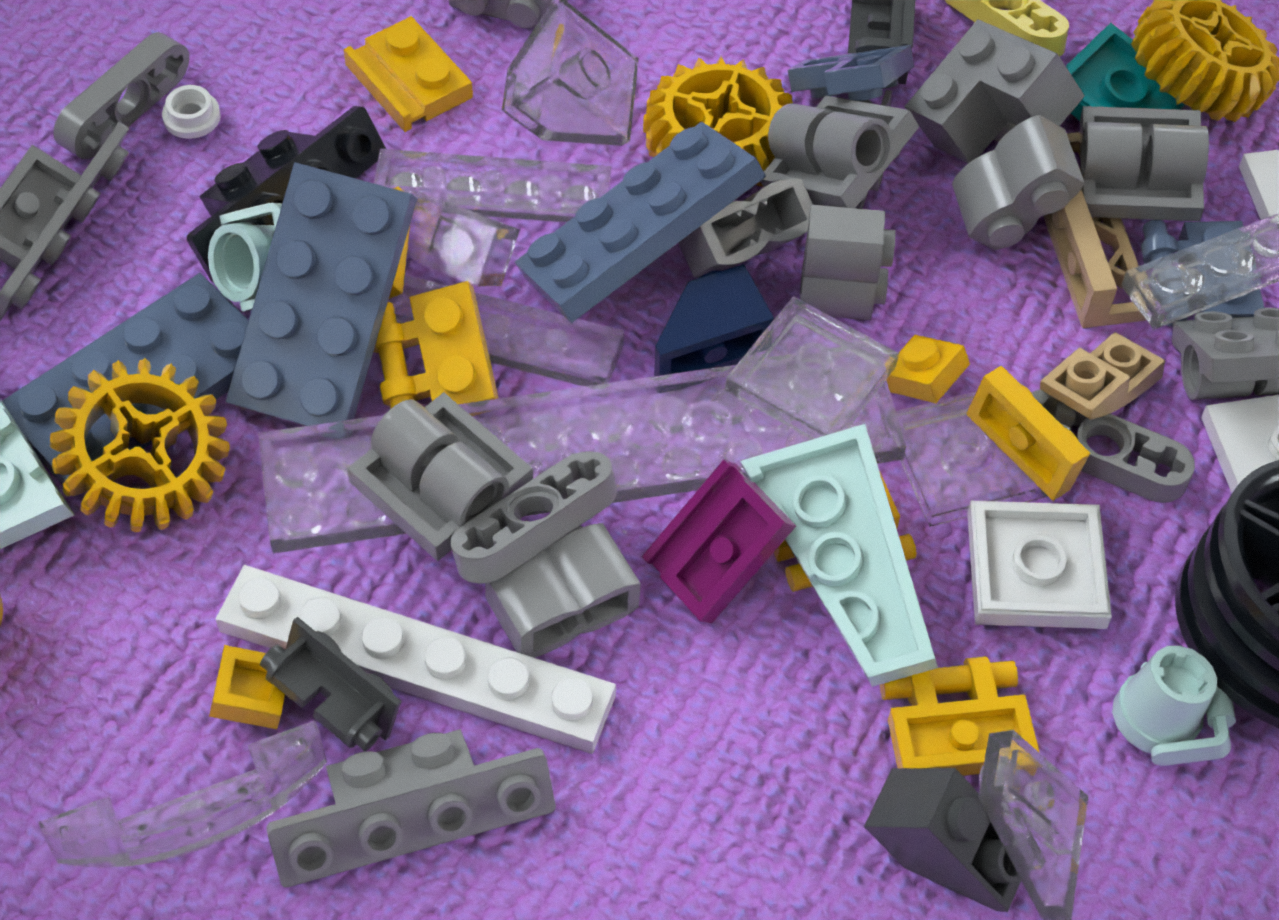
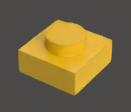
M914 335L883 369L881 376L888 392L937 403L966 370L970 362L964 345Z
M224 645L209 717L272 729L278 728L285 694L266 680L267 671L260 666V662L266 653Z

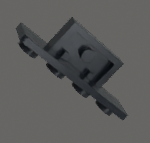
M353 106L316 136L288 132L287 130L274 132L260 141L257 146L259 151L246 161L228 166L216 175L214 179L216 184L199 196L211 217L191 231L186 238L211 282L214 283L209 271L208 250L215 230L222 226L219 218L220 215L266 203L282 204L294 162L356 179L386 155L387 149L364 107ZM272 214L242 221L250 222L253 225H274Z

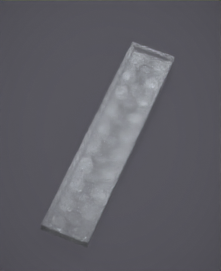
M876 345L458 404L533 468V479L564 458L575 453L591 451L607 456L612 463L617 487V496L612 503L697 491L723 459L736 463L742 469L741 472L748 478L740 462L742 460L862 424L866 425L877 464L904 460L906 442ZM384 415L258 433L269 539L273 554L406 534L349 482L347 467L372 449V434ZM539 511V512L530 513V514H528V515H526V516L536 515V514H543V513H549V512H548V511Z

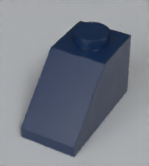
M744 264L723 271H710L700 278L687 283L655 346L654 383L658 391L770 355L774 317Z

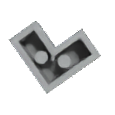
M977 19L904 107L910 110L918 126L934 147L966 163H970L982 154L1008 122L1018 125L1033 116L1041 115L1060 126L1085 95L1057 53Z

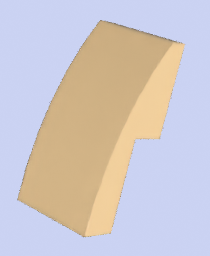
M1114 332L1091 353L1080 347L1041 380L1040 390L1089 419L1100 418L1124 407L1163 377L1165 360Z

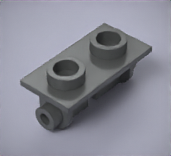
M296 617L292 622L286 649L276 644L264 655L260 662V666L267 671L266 680L276 686L301 708L319 693L327 698L314 710L313 718L339 738L348 748H353L357 745L363 751H367L375 744L379 737L384 740L389 738L402 701L393 695L391 688L382 678L372 673H366L345 656L338 644L329 635L313 630L299 617Z

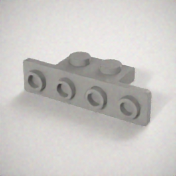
M118 122L82 175L34 145H31L0 188V260L15 269L0 291V321L12 304L21 310L25 307L41 282V279L34 275L38 266L43 260L50 265L56 262L71 238V235L63 230L72 218L81 223L85 220L101 194L93 189L101 176L111 181L121 168L129 154L127 150L121 147L129 127Z
M461 729L445 734L429 733L417 738L412 743L379 752L365 751L356 753L345 761L326 766L335 804L272 821L267 825L266 829L281 885L283 887H291L549 814L555 810L556 805L547 759L542 749L536 748L474 765Z

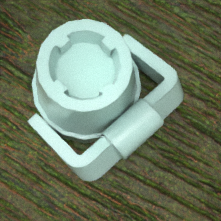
M266 203L220 215L219 218L222 226L215 230L210 240L208 262L214 284L224 297L233 302H240L242 312L251 311L282 207L281 203ZM272 214L274 225H253L250 222L242 221Z
M1167 646L1158 650L1148 662L1141 665L1138 673L1128 677L1114 698L1112 714L1117 728L1131 744L1144 752L1151 753L1152 762L1156 765L1166 766L1220 759L1227 756L1231 750L1228 728L1236 722L1233 701L1217 687V676L1212 665L1204 656L1193 649L1183 646ZM1206 713L1207 723L1214 729L1215 737L1195 740L1203 728V719Z

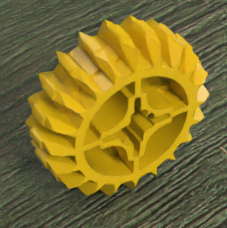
M1154 0L1151 6H1148L1138 19L1139 24L1133 32L1135 37L1131 42L1133 49L1137 52L1135 60L1139 65L1147 68L1144 74L1146 78L1155 80L1160 85L1159 91L1167 92L1176 99L1177 105L1184 103L1191 107L1192 110H1201V113L1206 112L1211 119L1216 121L1224 117L1229 121L1236 122L1240 117L1249 118L1255 110H1259L1276 89L1275 85L1279 81V57L1276 56L1277 47L1266 40L1267 32L1257 28L1252 23V17H1245L1237 11L1236 5L1229 6L1221 0Z
M720 56L716 64L707 65L698 57L693 69L678 64L673 77L661 76L657 89L650 91V97L647 100L646 114L643 116V132L646 133V147L649 156L655 157L670 146L672 139L681 131L695 127L700 122H703L754 156L764 172L775 159L768 141L770 123L775 113L781 107L793 103L792 94L784 92L781 79H768L765 67H760L753 71L748 70L744 59L736 65L725 64L722 56ZM758 182L756 184L757 186L763 187L761 182Z
M146 358L139 361L137 374L129 375L126 366L117 360V362L112 364V380L110 381L93 369L88 374L87 382L91 392L75 386L68 391V401L73 408L62 407L56 410L55 423L62 430L50 434V447L58 452H62L52 460L53 472L55 474L70 475L63 483L64 494L70 497L87 491L81 502V512L85 515H90L101 505L107 507L104 524L109 528L114 527L118 523L120 513L131 515L130 528L135 533L142 530L145 515H153L155 525L160 530L166 529L169 526L170 508L185 520L192 517L194 507L190 498L203 503H208L211 500L213 490L208 482H221L225 473V467L216 460L226 458L230 450L229 442L217 438L226 430V419L221 416H208L215 409L216 399L213 394L203 395L194 399L193 397L199 384L195 376L185 379L178 385L174 383L176 368L172 363L163 368L160 377L150 374L151 365ZM132 404H150L165 410L157 414H144L139 412ZM106 414L111 421L110 431L115 439L103 447L102 456L91 461L86 450L85 440L93 424L102 415ZM187 430L192 439L194 458L188 468L176 478L170 470L172 461L167 455L166 450L176 443L178 434ZM130 437H135L141 444L151 440V453H146L140 446L129 450ZM126 475H135L147 482L151 488H129L113 481Z

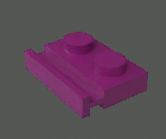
M724 459L641 556L648 564H652L660 572L661 575L659 577L697 619L707 623H713L796 527L755 482L748 480L736 463Z

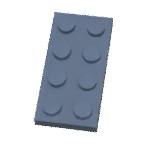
M700 122L695 127L687 128L678 133L672 139L670 146L650 161L631 168L625 174L623 181L603 196L583 204L576 212L575 217L555 232L543 235L530 245L527 253L514 263L524 278L567 320L573 323L764 179L766 175L754 156L705 123Z
M294 162L226 403L349 437L417 197L411 193Z
M198 273L2 400L41 463L63 485L70 475L55 474L53 472L52 460L62 452H58L50 447V434L62 430L55 423L56 410L62 407L73 408L68 401V391L73 386L91 392L87 382L88 374L93 369L110 381L112 380V364L117 362V360L126 366L129 375L137 374L139 361L146 358L151 365V375L161 377L163 368L172 363L176 368L174 383L180 385L185 379L195 376L199 381L194 399L213 394L214 398L218 399L229 391L249 320L201 273ZM132 404L139 412L144 414H157L165 410L150 404ZM106 414L102 415L93 424L85 440L86 450L91 461L102 456L103 447L115 439L110 431L111 421ZM130 437L128 449L131 450L138 446L144 449L152 441L141 444L135 437Z

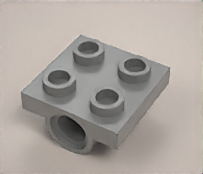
M825 96L817 107L794 103L784 105L775 113L770 123L768 141L775 159L764 171L766 177L760 182L763 187H766L782 179H802L813 205L856 208L890 163L900 154L902 148L919 126L910 110Z
M1083 106L1080 118V171L1085 183L1081 190L1091 217L1200 221L1204 210L1203 183L1206 176L1209 153L1207 126H1201V110Z
M1279 308L1257 309L1254 311V317L1232 318L1227 313L1207 311L1197 313L1194 320L1173 321L1172 345L1181 353L1183 386L1191 400L1249 396L1252 391L1258 396L1279 394Z
M444 392L425 407L416 400L409 399L391 408L374 429L371 438L372 449L347 467L349 482L437 561L452 550L450 544L451 537L460 526L533 479V468Z

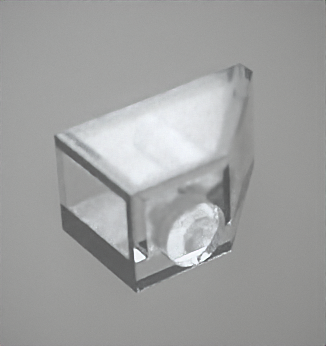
M410 190L409 193L417 197V201L410 222L407 256L425 267L462 281H469L475 286H502L520 229L421 192Z

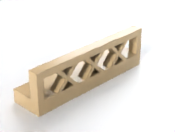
M1080 132L1067 133L1073 152H1078L1080 157ZM1082 190L1063 209L1043 216L1082 328L1151 320L1155 308L1121 218L1091 217ZM1100 240L1113 247L1115 254L1109 262L1106 259ZM1117 286L1129 292L1132 302L1112 304Z

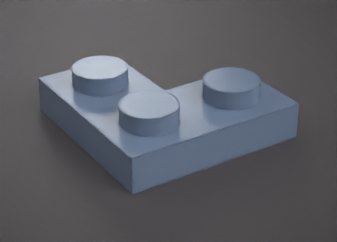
M911 45L804 60L788 69L791 92L810 90L811 98H823L825 96L847 93L848 99L855 101L880 97L883 95L882 89L897 86L898 78L914 68Z

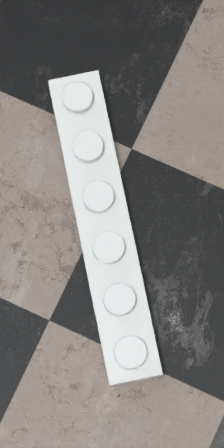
M247 565L242 567L216 617L219 632L268 648L279 644L283 649H286L292 622L296 617H299L313 630L329 635L338 644L345 656L366 673H372L382 678L390 688L591 754L595 750L616 697V684Z

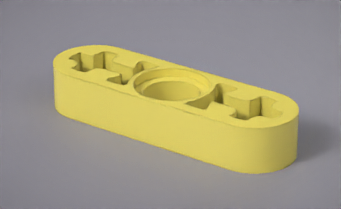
M944 0L973 22L979 19L1057 53L1059 57L1065 52L1069 22L1062 14L1041 0Z

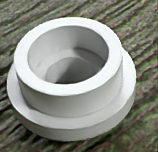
M185 85L174 89L167 96L162 110L166 129L171 134L186 139L199 138L209 134L217 127L221 117L216 99L206 89L197 85Z

